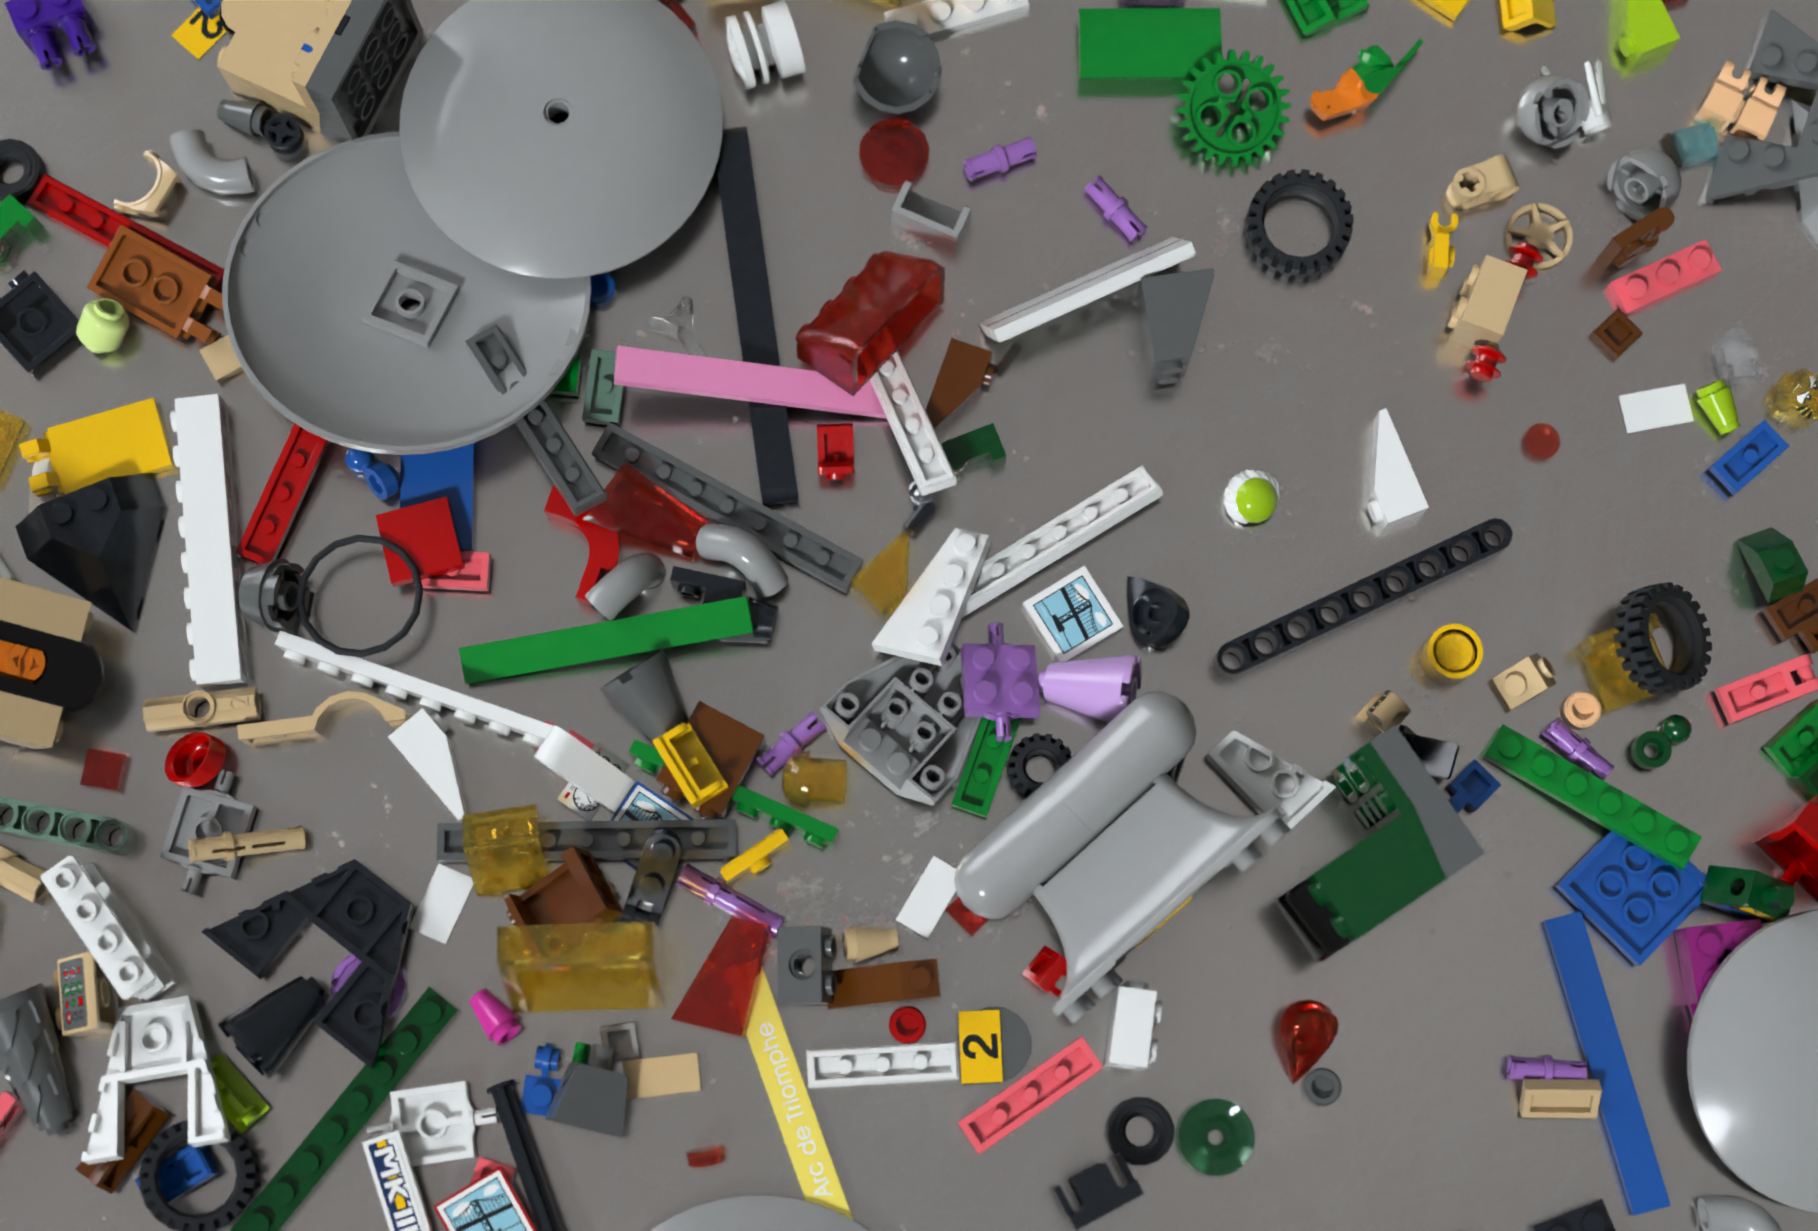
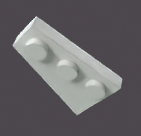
M1235 730L1228 734L1205 756L1259 815L1278 806L1282 807L1287 813L1282 820L1291 829L1336 788V786L1325 780L1322 782L1307 774V770L1296 764L1291 765L1273 755V751Z

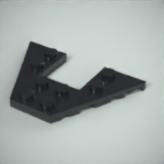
M353 859L340 865L337 870L331 873H323L311 879L312 882L290 892L287 890L263 901L260 906L252 910L246 909L238 913L239 916L211 929L205 928L202 931L204 935L259 979L263 978L309 921L358 958L361 964L313 1022L371 1069L375 1068L414 905L359 861Z

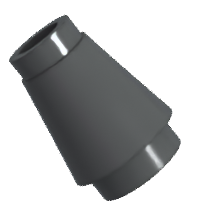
M223 99L217 109L219 120L225 121L254 137L260 134L264 135L266 122L274 116L272 108L267 107L264 102Z

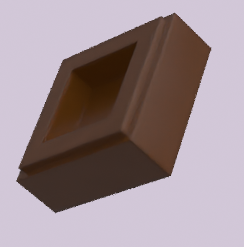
M1618 308L1590 336L1616 360L1644 333Z

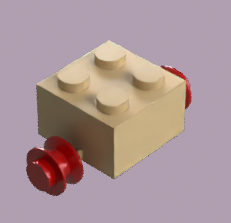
M1521 242L1518 245L1510 246L1508 252L1513 256L1512 260L1503 261L1486 255L1480 265L1473 264L1469 275H1466L1459 292L1461 298L1457 307H1454L1447 327L1452 329L1449 341L1470 348L1471 352L1476 356L1475 361L1466 362V367L1471 371L1470 375L1475 379L1490 382L1492 378H1499L1501 376V372L1496 366L1497 364L1505 363L1507 359L1499 350L1498 342L1505 333L1524 280L1536 278L1538 271L1533 265L1543 262V256L1538 253L1539 249L1532 244Z

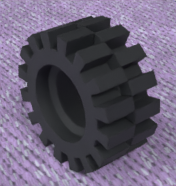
M1036 733L1031 737H1024L1012 749L1007 764L1008 780L1014 787L1013 790L1017 794L1024 796L1023 799L1028 798L1044 783L1034 781L1027 774L1026 764L1032 756L1043 754L1051 758L1055 765V772L1071 758V750L1063 745L1061 739H1054L1051 734L1047 733L1045 736Z

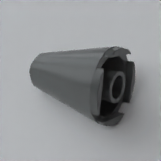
M663 649L600 688L604 696L651 742L684 722L687 723L689 720L671 665Z

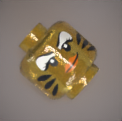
M1799 369L1792 374L1790 372L1785 373L1775 386V390L1778 391L1776 397L1778 408L1799 422L1817 421L1818 376L1807 369Z

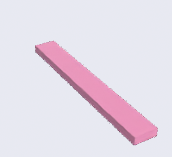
M618 346L616 349L614 385L887 419L872 384L867 377Z

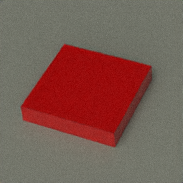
M447 496L375 515L380 537L387 539L406 551L418 567L421 580L465 568ZM383 546L389 577L393 587L414 582L411 570L399 554Z

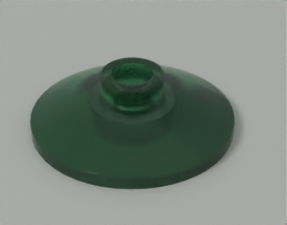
M1208 1099L1194 1105L1185 1114L1179 1127L1178 1139L1184 1158L1193 1168L1207 1175L1222 1176L1237 1171L1248 1161L1254 1148L1255 1134L1250 1118L1238 1105L1224 1099ZM1212 1130H1217L1222 1135V1140L1217 1145L1211 1144L1208 1140V1135Z

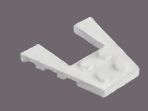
M187 995L119 1007L107 1055L110 1056L107 1073L105 1076H101L98 1091L102 1093L97 1113L92 1114L88 1132L92 1134L88 1150L82 1153L81 1161L90 1165L124 1159L125 1084L188 1074V1144L198 1147L230 1141V1134L195 999Z

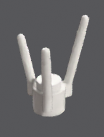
M1597 60L1595 63L1597 84L1591 62L1587 61L1584 65L1591 95L1587 121L1581 120L1579 128H1583L1584 134L1596 133L1612 125L1601 60ZM1546 66L1541 68L1544 76L1551 75Z

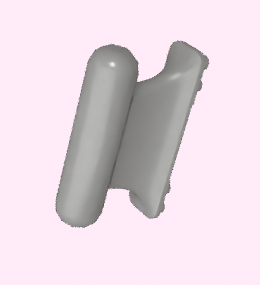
M1163 691L1146 692L1132 701L967 852L956 867L954 878L956 892L963 905L975 915L987 919H1002L1017 910L1032 895L1044 907L1059 934L1066 958L1065 985L1051 1010L1057 1017L1065 1014L1072 1024L1080 1020L1096 1006L1087 996V993L1093 989L1099 998L1102 999L1123 981L1114 969L1126 959V955L1212 877L1232 863L1241 872L1247 870L1263 856L1254 845L1259 838L1262 837L1271 847L1291 831V828L1282 820L1287 813L1280 806L1256 816L1231 815L1218 811L1191 796L1167 774L1191 750L1195 743L1197 730L1194 716L1187 705L1175 695Z

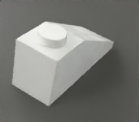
M1387 408L1380 410L1374 419L1369 483L1370 502L1367 503L1373 522H1379L1382 531L1423 516L1429 508Z
M422 708L388 738L461 823H468L470 818L452 741L445 734L450 728L436 711L430 716Z

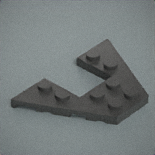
M1774 10L1769 12L1749 69L1752 71L1750 78L1758 80L1763 76L1768 79V82L1817 90L1798 147L1727 134L1705 195L1707 204L1714 203L1713 200L1742 193H1745V196L1752 195L1760 189L1774 190L1796 185L1799 180L1818 176V42Z

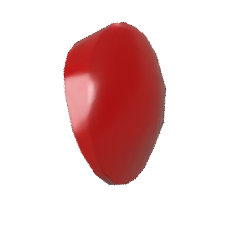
M193 732L185 735L176 741L167 753L165 774L168 780L178 786L190 788L208 783L217 776L225 763L226 746L221 739L204 732Z

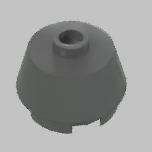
M281 558L248 569L241 580L239 588V604L244 616L273 632L294 629L293 623L297 617H300L296 600L301 578L300 574L304 572V569L299 564L290 563L288 560ZM306 587L304 598L307 611L310 599L309 587Z

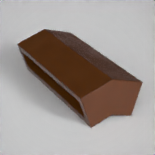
M133 1090L125 1100L124 1159L90 1165L81 1161L75 1170L88 1178L96 1187L112 1194L170 1114L139 1090Z

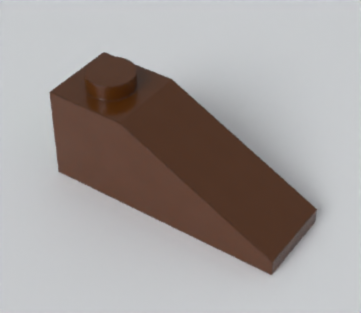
M951 338L926 407V413L936 434H939L980 395L983 384L990 386L997 366L991 363L992 351Z
M937 958L833 970L832 972L837 977V992L835 995H832V1004L827 1005L829 1010L940 999Z

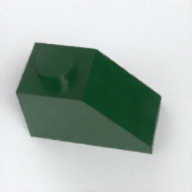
M1771 527L1737 540V544L1768 603L1803 591L1808 570L1791 539Z

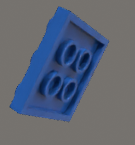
M1609 831L1555 887L1637 967L1702 903L1699 900L1706 876L1690 860L1684 869L1680 871L1614 832Z

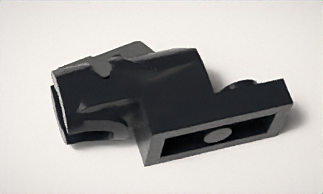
M673 566L670 581L673 588H678L677 593L697 598L699 593L704 594L702 604L744 597L746 595L747 586L745 581ZM749 596L755 632L720 638L719 640L722 642L764 644L768 643V641L772 642L777 623L778 606L770 605Z

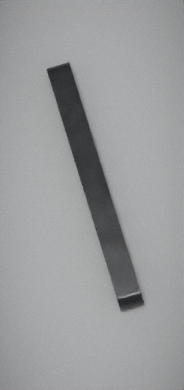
M747 126L723 129L720 156L716 169L743 362L780 366ZM749 402L763 505L799 501L786 406Z

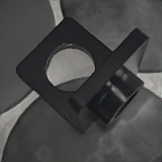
M1400 725L1399 731L1406 738V741L1429 774L1433 777L1450 779L1458 755L1459 745L1453 742L1419 736L1407 726Z

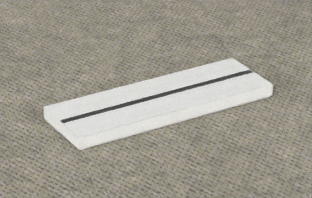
M1170 237L984 320L979 325L984 335L1001 343L1140 281L1143 277L1151 276L1195 256V249L1190 241Z

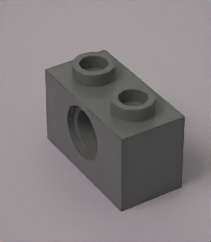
M823 926L778 927L779 1004H832V995H835L837 992V977L832 972V957L836 956L837 942L835 935H832L831 928ZM812 956L815 961V968L810 975L806 976L802 965L807 957Z

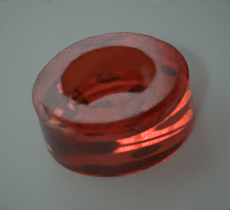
M1535 424L1523 434L1521 440L1522 449L1533 460H1547L1560 447L1559 434L1548 424Z
M723 1145L706 1146L686 1152L690 1168L710 1166L721 1163L726 1159Z

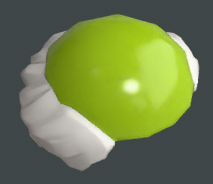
M1252 469L1245 470L1229 480L1228 486L1225 487L1223 503L1227 513L1234 521L1242 524L1260 523L1267 520L1279 504L1281 498L1279 482L1267 472Z

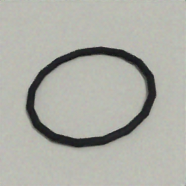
M354 535L333 541L313 556L300 578L296 601L302 625L317 644L337 655L365 657L387 651L407 636L420 614L423 586L418 567L403 548L383 537ZM356 542L381 544L399 554L411 570L416 589L413 612L401 631L384 644L363 650L340 648L323 639L309 622L304 603L308 578L319 561L336 548Z

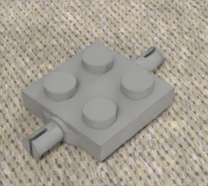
M221 769L214 790L200 791L190 787H182L160 854V858L179 863L188 869L180 891L196 895L202 874L216 873L230 878L235 877L241 856L234 857V861L227 862L224 858L191 863L188 854L189 838L222 836L224 831H231L232 834L248 833L250 831L257 807L237 801L228 795L235 776L233 772Z

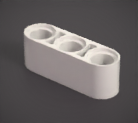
M554 725L534 755V758L613 813L617 811L636 783L628 775L556 725Z

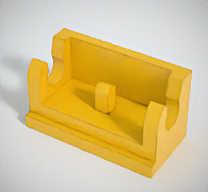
M684 722L652 740L693 809L729 788L690 723L686 725Z

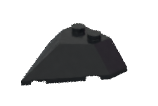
M154 473L106 478L38 505L15 526L27 560L87 601L92 602L91 604L135 633L141 598H144L158 543L156 538L160 522L164 519L166 504Z

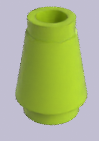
M1723 378L1696 390L1699 397L1696 400L1716 429H1718L1720 435L1741 426L1738 421L1739 418L1731 386H1726Z

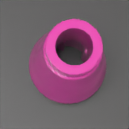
M488 989L480 990L470 999L469 1004L473 1007V1011L489 1041H495L498 1046L509 1042L520 1032L522 1026L518 1022L519 1016L490 993Z

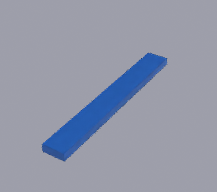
M1579 911L1545 920L1543 925L1582 1054L1586 1061L1590 1080L1600 1081L1602 1093L1599 1110L1631 1215H1638L1671 1206L1582 912Z

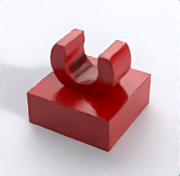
M1044 945L1022 975L1047 993L1050 991L1055 995H1060L1061 991L1055 986V983L1062 975L1066 977V959L1061 954Z

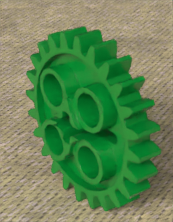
M1229 49L1227 59L1224 60L1223 55L1217 51L1214 52V63H1211L1207 58H1202L1203 70L1200 71L1194 67L1189 69L1194 77L1192 81L1181 80V83L1188 90L1187 93L1176 94L1178 99L1184 101V106L1175 108L1174 112L1184 114L1185 119L1179 121L1176 125L1177 127L1188 128L1189 131L1182 137L1184 141L1196 140L1191 148L1193 152H1198L1205 148L1204 160L1208 161L1216 154L1217 165L1222 166L1226 157H1229L1231 166L1237 167L1239 157L1241 156L1246 164H1252L1251 153L1254 152L1258 157L1264 158L1265 154L1262 148L1264 145L1273 149L1276 148L1275 142L1272 140L1273 135L1284 137L1285 133L1278 126L1279 123L1290 122L1289 118L1281 114L1282 110L1291 108L1292 104L1282 102L1281 97L1287 95L1290 91L1289 89L1278 88L1277 85L1284 77L1283 75L1271 76L1275 67L1274 64H1268L1264 68L1261 67L1263 56L1257 55L1250 62V51L1244 50L1240 58L1237 59L1235 49ZM1225 73L1230 74L1234 80L1233 89L1227 94H1223L1218 88V80ZM1245 79H1248V87L1236 102V106L1240 109L1239 113L1231 114L1227 119L1230 112L1226 108L1227 102H1235L1237 100L1242 83ZM1260 90L1265 98L1264 105L1258 110H1253L1249 105V97L1254 91ZM1207 106H1213L1217 112L1216 121L1210 126L1204 125L1201 120V112ZM1225 119H1227L1223 134L1218 137L1216 133ZM1243 122L1248 129L1247 137L1241 142H1236L1232 137V129L1237 123Z

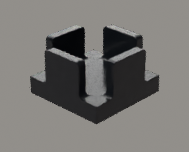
M1121 1152L1112 1155V1159L1124 1179V1184L1117 1185L1109 1167L1104 1162L1096 1163L1068 1179V1183L1079 1202L1077 1209H1072L1060 1185L1051 1188L1072 1230L1076 1231L1144 1194Z

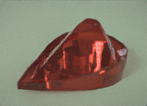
M1310 999L1292 1003L1285 1010L1281 1019L1280 1041L1286 1069L1293 1084L1302 1078L1323 1056L1338 1033L1339 1023L1337 1017L1333 1015L1328 1006L1319 1001Z

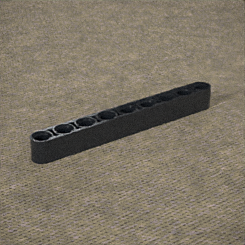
M1489 519L1237 637L1220 647L1213 660L1214 671L1225 680L1237 679L1497 557L1512 541L1513 533L1511 527L1502 519ZM1493 531L1497 533L1500 537V545L1494 546L1489 544L1485 539V532ZM1461 546L1468 553V560L1460 561L1456 559L1452 553V547ZM1428 561L1432 563L1435 567L1436 575L1426 576L1423 574L1419 567L1420 562ZM1394 576L1399 578L1404 586L1403 591L1396 592L1391 590L1387 585V577ZM1360 591L1368 594L1371 599V606H1359L1355 602L1354 593ZM1324 607L1335 609L1339 616L1338 621L1331 623L1324 620L1321 609ZM1292 622L1302 624L1306 630V636L1295 638L1290 634L1288 624ZM1261 637L1269 639L1273 644V652L1268 654L1260 652L1256 648L1255 640ZM1234 653L1240 659V667L1229 669L1223 664L1222 655Z

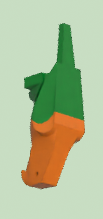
M1419 39L1395 66L1390 60L1391 57L1378 45L1370 46L1367 50L1361 49L1358 54L1359 63L1349 68L1341 76L1335 89L1325 90L1321 93L1316 89L1310 97L1312 111L1322 121L1356 111H1364L1401 71L1424 41Z

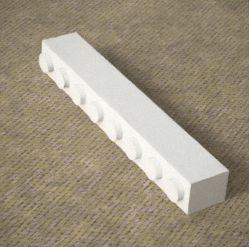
M219 394L176 398L175 411H171L170 421L174 433L177 432L178 445L173 446V458L175 466L180 467L181 481H176V495L178 502L183 504V516H179L178 526L180 536L185 538L186 551L181 553V564L183 572L185 574L188 573L189 587L184 588V602L186 608L191 609L192 623H187L186 626L188 643L193 645L194 659L189 661L190 676L192 681H196V685L204 690L247 686L249 681L244 618L239 604V588L241 583L239 555L235 553L238 543L227 404Z

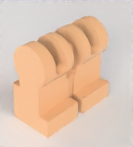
M1726 60L1693 121L1720 134L1725 131L1730 123H1733L1728 132L1729 135L1763 141L1767 137L1777 114V109L1784 97L1786 87L1776 84L1771 94H1767L1765 86L1768 79L1761 76L1757 83L1749 90L1748 94L1750 96L1747 101L1742 100L1744 95L1741 93L1742 91L1745 92L1748 88V80L1752 71L1745 68L1739 78L1735 79L1732 76V72L1736 63Z

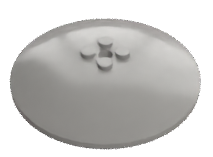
M1818 909L1789 915L1766 925L1750 935L1726 957L1702 993L1693 1017L1687 1050V1074L1694 1111L1711 1147L1723 1163L1747 1185L1768 1198L1787 1206L1810 1212H1818Z

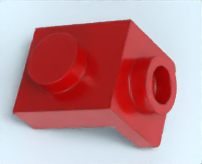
M853 423L817 424L819 475L826 474L827 479L839 480L847 478V474L855 473Z

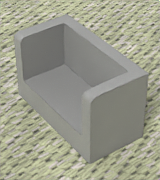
M905 180L891 209V224L956 252L971 221L972 208L965 205L962 212L913 192L912 182Z

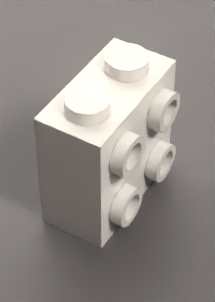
M1126 980L1123 986H1118L1113 991L1104 1066L1142 1071L1148 1068V1063L1155 1062L1158 1039L1151 1038L1152 1028L1160 1023L1162 1001L1156 1000L1157 991L1148 990L1149 983Z

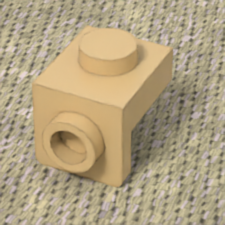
M1538 653L1524 658L1492 678L1511 710L1556 685V681L1553 678L1555 676L1554 668L1545 657L1541 658Z

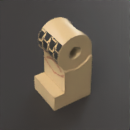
M1386 690L1382 695L1377 692L1354 718L1371 734L1377 737L1394 725L1398 727L1411 713V709L1399 696L1390 690Z

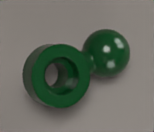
M1678 714L1671 715L1663 721L1661 733L1647 731L1636 737L1631 745V755L1634 762L1647 770L1657 769L1666 764L1672 753L1671 743H1683L1691 735V723L1686 717ZM1645 746H1649L1652 748V758L1648 757L1645 754Z

